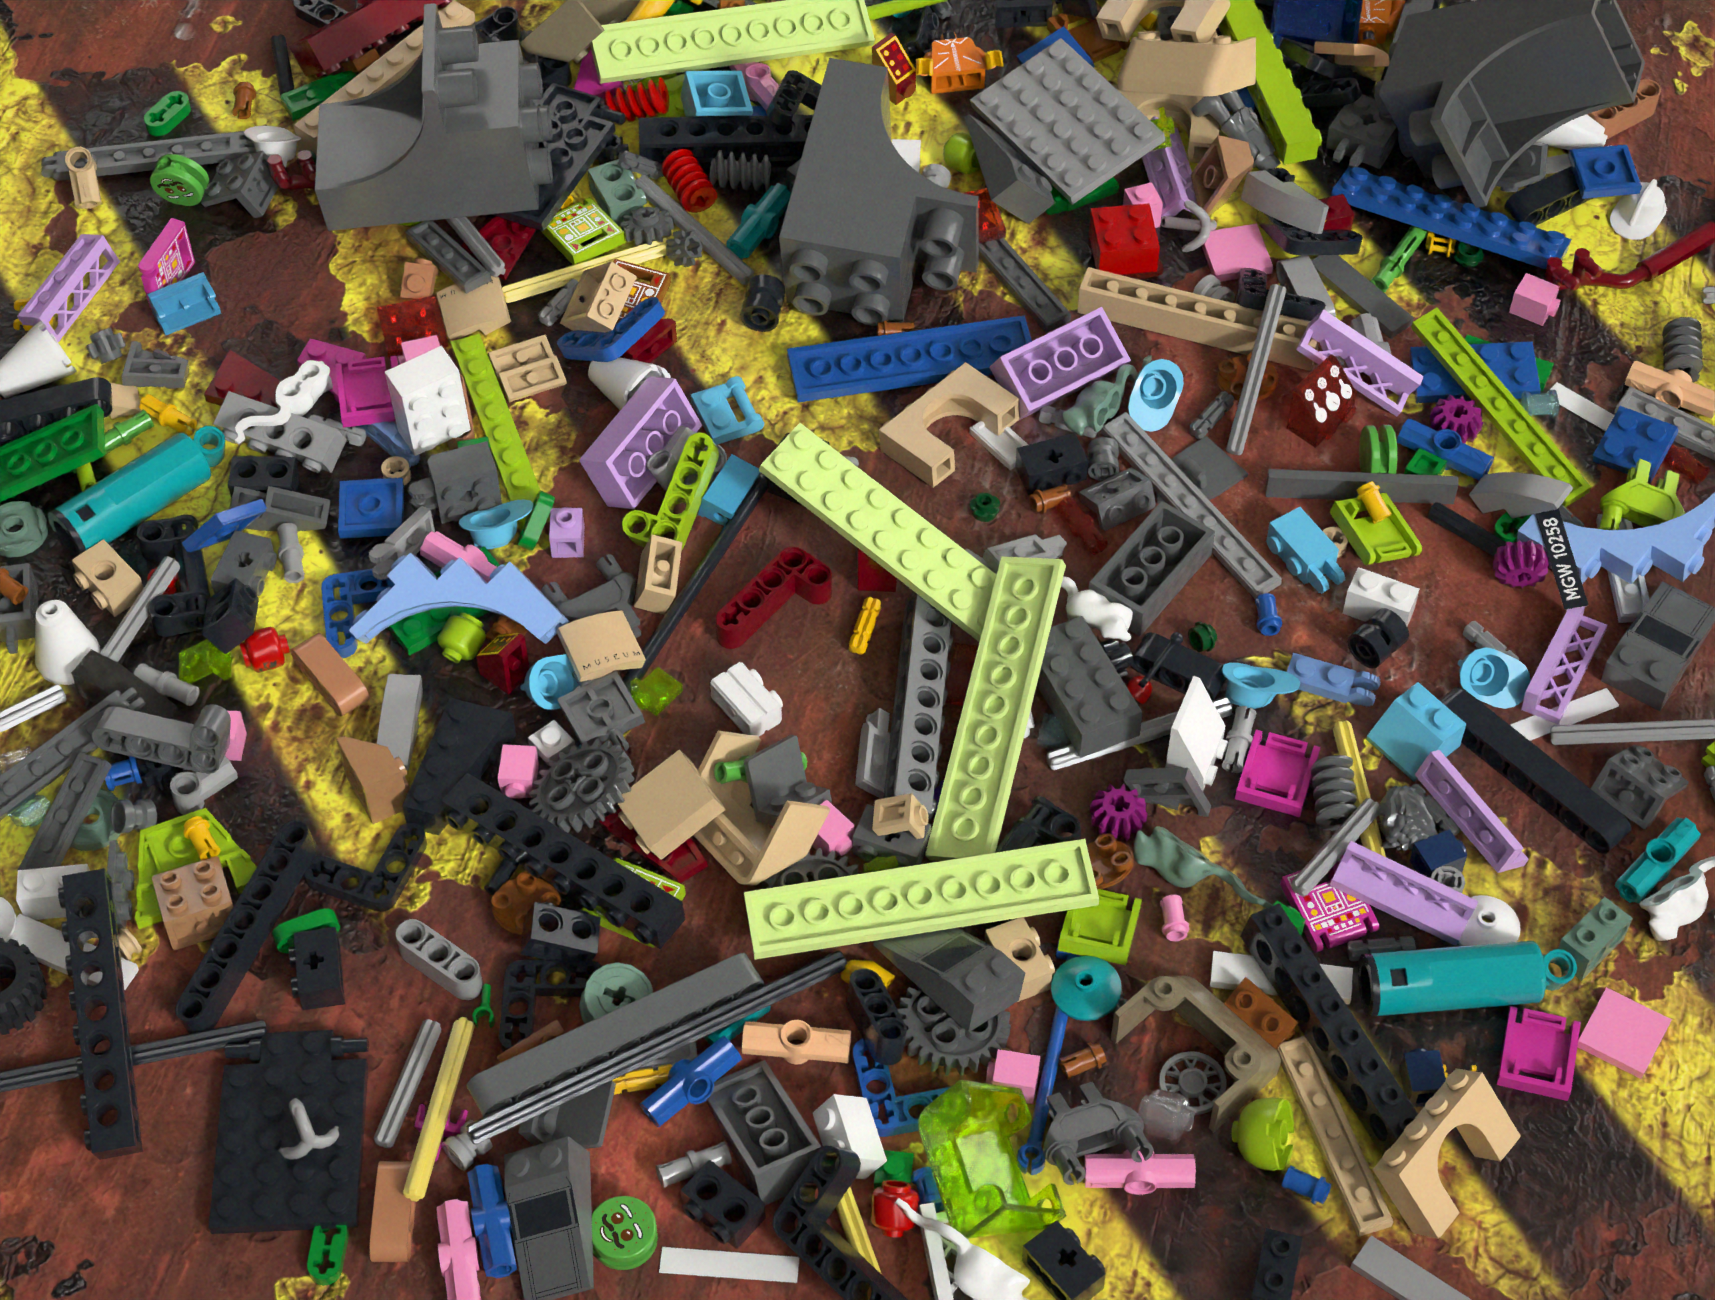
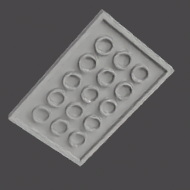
M1062 38L970 99L972 108L1072 205L1165 141L1164 133Z

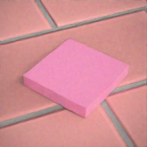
M1257 223L1210 231L1209 238L1202 245L1211 273L1220 282L1239 279L1242 268H1253L1266 274H1272L1273 264Z
M1606 987L1578 1040L1577 1047L1642 1079L1672 1019Z

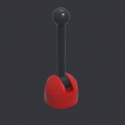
M1174 632L1170 636V643L1145 676L1133 677L1126 684L1133 698L1140 703L1145 704L1152 694L1150 679L1174 647L1183 642L1181 633Z

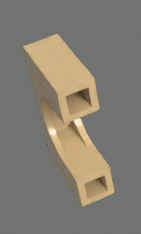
M1107 0L1096 19L1104 39L1128 42L1140 21L1148 13L1161 7L1178 6L1182 10L1170 28L1174 41L1208 43L1231 4L1230 0Z
M1118 90L1148 119H1151L1153 116L1168 119L1178 123L1186 130L1189 138L1187 158L1190 163H1199L1217 135H1219L1220 124L1211 115L1197 117L1191 111V108L1205 96Z
M965 362L956 370L951 371L936 386L929 388L914 403L907 405L900 414L883 424L879 429L880 449L934 488L955 471L954 449L928 432L927 428L934 421L942 417L961 415L972 418L977 422H984V427L999 436L1007 426L1011 427L1020 419L1019 398Z
M1456 1068L1448 1075L1444 1084L1426 1102L1425 1107L1406 1126L1401 1136L1384 1153L1382 1159L1373 1168V1171L1412 1233L1439 1239L1460 1213L1443 1187L1438 1174L1439 1150L1444 1138L1453 1128L1456 1127L1474 1157L1500 1162L1521 1137L1482 1072Z

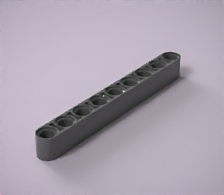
M746 953L734 955L484 1070L471 1078L466 1086L484 1117L764 985V981Z

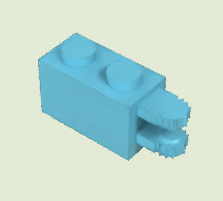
M1301 507L1269 523L1266 540L1269 549L1286 563L1289 572L1297 576L1304 585L1310 583L1322 594L1330 589L1329 582L1323 574H1326L1337 585L1346 580L1343 570L1336 563L1339 549Z

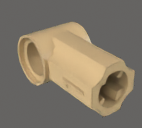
M71 148L65 156V162L69 169L75 206L77 209L96 208L102 204L96 174V162L86 148ZM78 159H88L87 164L83 168L74 167Z

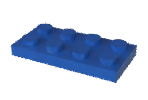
M1533 341L1469 344L1516 399L1539 398L1541 389ZM1427 346L1410 347L1411 368L1424 376L1420 386L1414 390L1416 403H1435L1439 399L1446 400L1450 394L1455 399H1459L1463 395L1465 401L1472 400Z

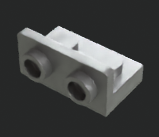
M1132 467L1079 492L1081 503L1097 513L1099 526L1104 531L1156 506L1151 480Z

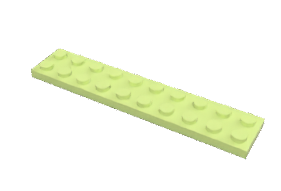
M785 0L601 25L605 31L594 39L590 46L599 82L602 84L873 46L875 38L864 0Z
M799 423L760 465L759 471L980 642L996 574L808 428Z
M1001 556L925 854L930 861H946L995 853L1066 568L1062 559Z
M1085 839L744 892L755 960L1099 905L1098 890Z

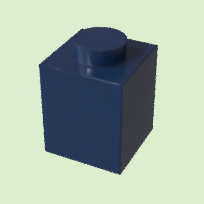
M1449 829L1414 843L1409 861L1416 872L1428 878H1431L1432 873L1442 866L1454 867L1462 873L1467 858V851L1463 842L1459 839L1457 840Z
M1418 1048L1404 1053L1399 1068L1404 1093L1413 1107L1425 1106L1426 1102L1434 1096L1446 1081L1440 1051H1428L1424 1048Z

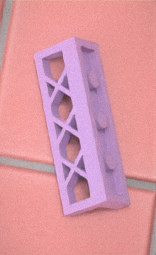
M1153 116L1150 121L1164 133L1165 141L1144 155L1142 160L1149 181L1153 183L1163 202L1161 217H1174L1182 209L1187 210L1184 206L1185 201H1193L1197 204L1191 179L1192 170L1178 129Z
M81 234L18 314L17 317L23 325L34 326L42 320L47 326L42 331L47 329L50 334H53L57 342L61 340L120 263L103 235ZM103 253L108 261L102 269H99V256ZM87 272H90L89 286L86 290H83V277ZM71 293H74V305L70 310H67V298ZM57 313L58 326L53 330L48 322Z
M1324 309L1307 325L1296 349L1330 373L1332 366L1336 365L1340 372L1338 374L1339 379L1396 417L1402 412L1408 396L1420 386L1424 377ZM1311 337L1320 343L1323 351H1317L1308 345ZM1334 356L1343 358L1348 368L1339 366ZM1364 372L1370 376L1373 385L1363 382L1359 373ZM1385 389H1389L1399 396L1396 403L1387 398Z
M1585 606L1567 610L1526 689L1521 710L1559 725L1607 629V624L1583 616ZM1581 626L1596 632V634L1592 638L1581 640L1577 629ZM1579 650L1583 660L1569 664L1565 653ZM1566 673L1571 683L1557 687L1553 676ZM1555 697L1559 707L1555 712L1540 706V701Z
M1440 750L1430 752L1415 773L1418 780L1497 873L1524 866L1529 859L1522 852V845Z
M1350 841L1329 885L1455 946L1458 944L1466 924L1478 904L1477 900L1353 841Z

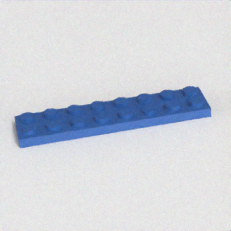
M1348 167L1333 187L1331 196L1344 194L1351 206L1546 269L1547 261L1551 257H1558L1563 260L1572 240L1566 238L1560 232L1536 228L1530 222L1519 223L1508 219L1502 213H1489L1480 210L1479 207L1475 208L1474 204H1462L1452 201L1449 196L1443 194L1434 195L1425 192L1419 186H1406L1397 183L1395 179L1388 176L1379 177L1369 174L1367 170L1360 167Z
M1024 315L788 348L787 358L798 403L939 383L951 371L956 370L965 362L985 376L993 375L989 367L999 357L1032 342Z

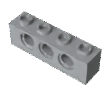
M228 391L213 424L223 432L225 440L236 444L235 439L238 435L235 427L239 421L250 416H272L277 414L280 409ZM291 413L288 422L283 425L254 426L243 431L245 435L243 442L248 443L249 448L259 453H265L268 450L275 453L276 457H295L296 461L302 462V466L317 473L321 469L332 473L346 443V438L338 429ZM284 430L281 437L274 439L277 432ZM311 440L309 446L301 449L305 441Z

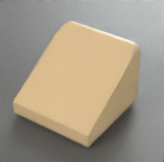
M110 383L113 407L110 414L111 419L134 415L141 411L137 387Z

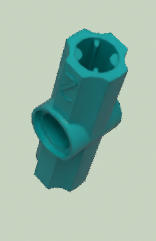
M779 183L771 186L756 205L749 204L741 218V224L726 241V246L741 260L748 258L764 238L770 239L776 232L779 218L787 210L791 197L787 187Z
M1676 817L1658 838L1651 840L1641 856L1616 881L1615 887L1618 889L1620 896L1629 903L1636 902L1639 904L1660 881L1665 880L1674 865L1699 840L1701 833L1697 830L1696 824L1687 818Z

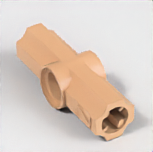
M1639 361L1633 362L1625 385L1655 396L1656 399L1677 409L1683 407L1711 419L1714 417L1715 391L1693 383L1691 377L1683 370L1671 369L1665 372Z
M791 1020L785 1025L745 1021L742 1054L783 1057L787 1062L795 1065L803 1064L808 1060L848 1063L851 1031L810 1027L809 1024L801 1020ZM797 1039L803 1041V1043L800 1045H794L789 1043L790 1041Z

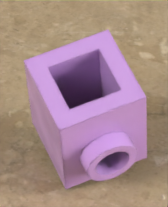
M563 507L551 509L549 541L552 558L584 557L585 526L582 508Z

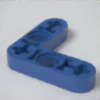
M651 297L636 305L615 325L612 331L606 333L574 330L563 335L558 340L557 345L564 358L610 362L622 356L664 316L665 311L659 299Z
M373 569L333 574L322 582L321 590L326 640L342 658L353 655L358 646L357 639L349 631L354 625V604L374 602L384 589L392 588L395 585L388 577L385 579L387 580V587H384V579L377 580L373 576ZM367 581L377 583V586L369 591L360 588ZM340 587L341 600H335L334 588ZM344 611L348 613V616L341 621L331 619L335 612ZM338 632H344L346 640L343 645H339Z
M860 1039L853 1048V1064L860 1095L863 1098H867L879 1137H889L957 1124L967 1118L970 1098L963 1089L947 1087L896 1097L889 1066L874 1060V1069L868 1070L867 1058L864 1056V1051L868 1050L863 1039ZM872 1080H880L886 1085V1089L882 1093L873 1094L867 1090L866 1085ZM955 1100V1103L959 1105V1110L952 1111L951 1106H948V1101ZM933 1102H938L939 1115H934L935 1105ZM883 1103L885 1116L889 1118V1123L882 1124V1121L878 1119V1105ZM914 1105H923L928 1109L929 1113L925 1118L915 1119L908 1111Z

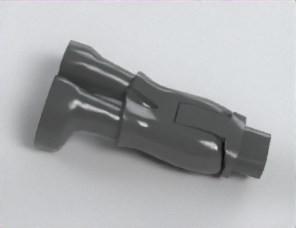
M1237 90L1218 96H1205L1191 108V111L1197 117L1211 115L1221 126L1220 130L1228 138L1249 142L1251 155L1254 158L1252 168L1257 167L1260 171L1266 170L1269 172V169H1274L1281 164L1274 155L1276 149L1269 137L1253 119L1249 108L1245 107ZM1225 105L1232 111L1233 115H1230Z

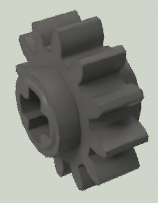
M643 207L632 210V216H623L624 222L620 223L626 242L635 240V245L644 243L651 245L654 240L663 242V236H671V230L674 229L673 218L669 216V211L664 210L660 212L659 207Z

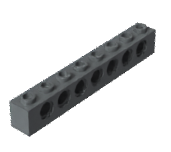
M912 591L905 601L883 799L912 793L926 807L928 818L931 819L937 805L933 795L939 781V772L936 771V766L942 752L939 736L945 724V717L942 716V707L948 695V690L944 687L945 680L950 671V662L947 661V657L953 643V636L950 635L953 621Z

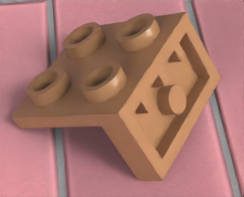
M215 856L152 877L161 915L173 951L216 938L234 907L219 857Z

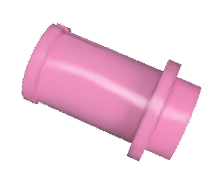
M1168 895L1160 901L1164 918L1162 932L1170 941L1185 939L1190 929L1189 923L1184 919L1182 898L1178 895Z

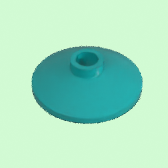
M1094 956L1075 957L1063 963L1055 972L1051 983L1052 998L1059 1010L1065 1015L1081 1021L1096 1020L1109 1014L1118 1004L1121 997V980L1117 971L1107 961ZM1091 980L1092 983L1088 986H1083L1080 984V981Z

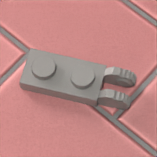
M423 506L418 508L385 540V543L377 544L372 548L373 550H370L369 559L371 562L377 563L372 568L373 576L377 580L388 578L387 575L392 571V564L399 557L407 556L409 553L416 555L420 551L425 537L431 531L435 532L430 508Z

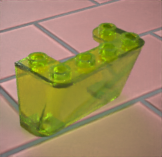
M959 1080L925 1107L919 1116V1134L949 1224L966 1239L1044 1230L1056 1220L1060 1222L1067 1217L1056 1185L1050 1183L1030 1198L1020 1168L1018 1167L1009 1138L1032 1121L1022 1089ZM1014 1103L1018 1109V1116L1011 1123L1008 1119V1110ZM1045 1199L1050 1200L1052 1208L1041 1207Z

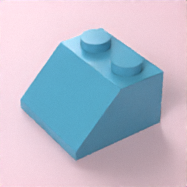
M742 71L685 72L680 97L686 117L752 115L753 109Z
M1417 682L1393 701L1367 735L1366 740L1414 782L1418 779L1415 773L1430 752L1440 750L1447 757L1461 745L1466 723Z

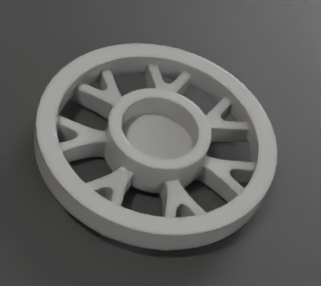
M1182 1052L1171 1057L1162 1067L1159 1089L1164 1100L1175 1110L1185 1114L1199 1115L1211 1111L1214 1102L1226 1091V1076L1219 1063L1210 1056L1200 1052ZM1197 1060L1207 1064L1204 1072L1194 1068ZM1184 1061L1187 1069L1180 1073L1175 1064ZM1218 1075L1219 1083L1207 1084V1077ZM1165 1076L1179 1079L1178 1084L1165 1083ZM1180 1091L1184 1097L1177 1102L1171 1095ZM1205 1091H1209L1217 1095V1097L1210 1101L1203 1094ZM1198 1098L1200 1106H1189L1188 1099Z

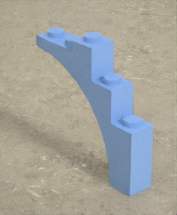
M1715 492L1702 504L1680 517L1658 525L1638 529L1603 530L1581 527L1563 521L1582 584L1588 577L1593 578L1598 573L1600 567L1614 573L1630 584L1639 575L1644 576L1652 564L1681 582L1690 573L1696 574L1704 563L1705 558L1702 557L1703 547L1709 540L1712 529L1715 527ZM1532 514L1518 530L1517 542L1519 539L1521 542L1533 540L1534 544L1543 545V549L1546 551L1536 515Z
M409 553L407 556L399 557L392 564V571L387 575L395 585L392 588L384 589L378 595L377 603L369 611L364 610L358 614L353 621L354 625L349 631L357 640L367 644L385 628L410 615L430 609L458 606L484 609L506 616L523 625L546 644L557 634L558 627L567 624L569 620L510 561L506 565L501 564L491 573V580L487 583L461 557L456 561H449L441 569L440 573L442 575L437 578L418 557Z

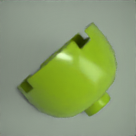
M1283 1098L1257 1099L1243 1109L1238 1121L1233 1122L1232 1140L1238 1143L1239 1151L1244 1159L1256 1168L1272 1171L1286 1170L1293 1151V1145H1287L1288 1133H1294V1118L1291 1104Z

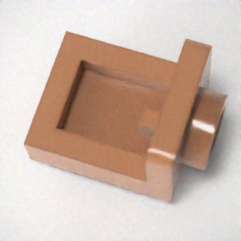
M415 259L414 263L405 262L400 295L403 300L432 303L435 277L440 275V270L432 265V261Z

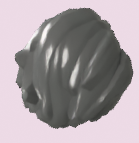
M1405 785L1403 787L1394 786L1386 791L1378 811L1380 830L1386 837V842L1382 844L1383 848L1406 851L1407 849H1413L1414 843L1437 834L1433 817L1428 812L1422 796L1415 793L1417 789Z

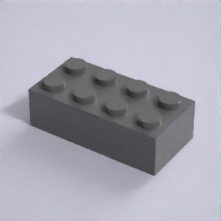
M1161 501L1089 582V590L1105 596L1110 603H1120L1130 608L1133 615L1128 630L1141 636L1212 555L1215 531Z
M1083 616L1051 627L1037 687L1079 757H1085L1140 736L1142 711Z

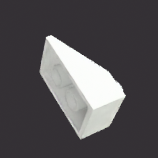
M1193 676L1172 725L1165 768L1188 767L1203 791L1206 784L1212 786L1218 769L1217 766H1214L1217 758L1223 759L1228 741L1223 739L1226 726L1201 679Z

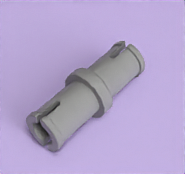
M283 523L277 528L280 542L278 556L283 562L285 580L289 583H299L305 578L302 565L303 547L299 544L297 526L293 523Z
M143 663L138 665L134 672V682L155 690L156 694L166 698L169 696L191 706L199 696V688L197 686L177 679V676L172 672L166 671L163 673Z
M1247 706L1236 708L1232 730L1227 732L1226 740L1228 741V746L1222 767L1229 771L1230 765L1233 764L1231 773L1243 771L1246 752L1253 740L1251 731L1257 713L1251 707L1246 716Z
M721 1142L718 1145L698 1152L690 1150L685 1152V1156L657 1165L656 1173L660 1184L665 1188L668 1185L694 1177L709 1160L719 1167L731 1164V1155L725 1142Z

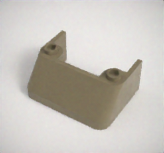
M567 0L531 32L520 45L527 53L567 63L574 60L577 64L589 53L587 49L590 47V43L605 31L601 25L620 23L634 10L640 0Z
M1156 977L1114 1013L1111 1040L1115 1044L1155 1009L1161 1011L1173 1009L1225 1055V1070L1236 1082L1213 1104L1209 1129L1212 1132L1219 1129L1278 1074L1281 1063L1278 1051L1193 977Z

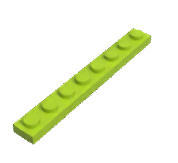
M1437 307L1412 322L1411 329L1468 396L1475 400V404L1482 409L1485 416L1536 475L1557 479L1572 486V491L1562 503L1564 507L1569 506L1590 492L1591 486Z
M480 334L450 341L452 352L460 373L464 378L465 386L484 436L489 439L491 454L509 501L525 499L533 503L540 488ZM549 514V516H548L546 522H549V521H550V514ZM527 516L517 521L520 530L522 529Z

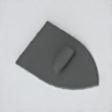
M1207 436L1171 459L1208 500L1219 496L1248 476V473ZM1157 493V503L1164 501Z

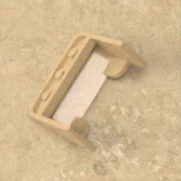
M1158 31L1138 32V36L1131 39L1117 77L1118 90L1189 96H1218L1256 84V37L1231 41L1230 36H1214L1212 42L1192 43L1161 41L1160 32Z
M718 730L698 771L726 810L696 832L694 836L739 884L757 885L800 861L808 854L831 809L825 805L786 801L773 828L768 824L757 822L754 809L750 806L752 799L748 783L740 780L720 784L715 779L714 768L718 762L736 761L742 756L754 755L761 739L758 736Z

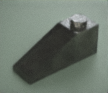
M92 649L71 672L79 695L96 704L116 690L123 694L133 687L137 694L128 703L131 704L140 697L146 702L138 712L172 719L178 712V707L120 663Z

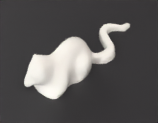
M308 360L302 364L294 376L284 379L277 386L276 404L280 411L272 416H250L239 421L235 427L238 435L235 443L239 445L245 440L243 431L248 427L283 425L288 422L291 413L299 416L306 414L323 393L333 388L332 380L329 376L330 368L323 361Z
M1063 576L1061 587L1068 593L1066 612L1069 621L1083 616L1088 626L1100 630L1104 638L1120 639L1122 641L1131 639V635L1127 631L1133 615L1130 608L1120 603H1110L1105 596L1093 590L1078 592L1075 582L1069 577Z
M1715 856L1695 863L1689 869L1690 874L1672 880L1664 885L1660 891L1639 903L1641 908L1650 913L1649 925L1655 940L1675 939L1680 926L1694 922L1704 913L1709 897L1704 872L1715 867Z
M900 1198L896 1200L895 1203L904 1210L906 1216L913 1223L929 1231L937 1232L956 1244L957 1257L954 1267V1279L958 1287L966 1295L976 1300H1029L1022 1296V1290L1030 1283L1027 1277L1007 1266L986 1250L971 1244L966 1237L951 1226L923 1217Z

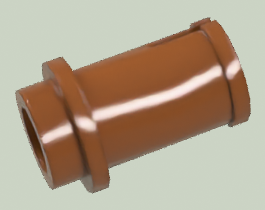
M240 82L233 91L235 103L232 113L234 116L238 114V119H248L251 116L252 100L256 98V90L251 83Z
M877 322L876 336L913 331L914 322Z
M1061 484L1045 491L1035 490L1029 496V504L1032 511L1045 514L1047 509L1069 504L1071 502L1070 490L1064 492V490L1068 489L1067 485Z
M0 568V593L15 605L22 603L28 595V588L9 576L7 569Z
M1089 1042L1086 1044V1048L1059 1059L1061 1070L1067 1080L1091 1068L1096 1067V1069L1102 1068L1101 1064L1107 1062L1105 1053L1098 1042L1095 1044Z

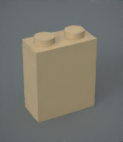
M680 749L631 786V792L621 794L625 801L624 803H618L622 809L618 813L621 820L630 830L634 827L639 834L635 837L638 845L646 854L652 851L661 860L726 810L692 761Z

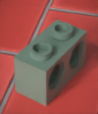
M619 159L588 169L589 189L599 207L618 226H621L620 223L624 222L623 216H632L631 211L643 208L647 201L642 188L636 187L632 171L618 165Z
M1606 897L1592 908L1561 939L1558 949L1569 952L1575 958L1577 964L1575 976L1581 981L1624 940L1633 919Z

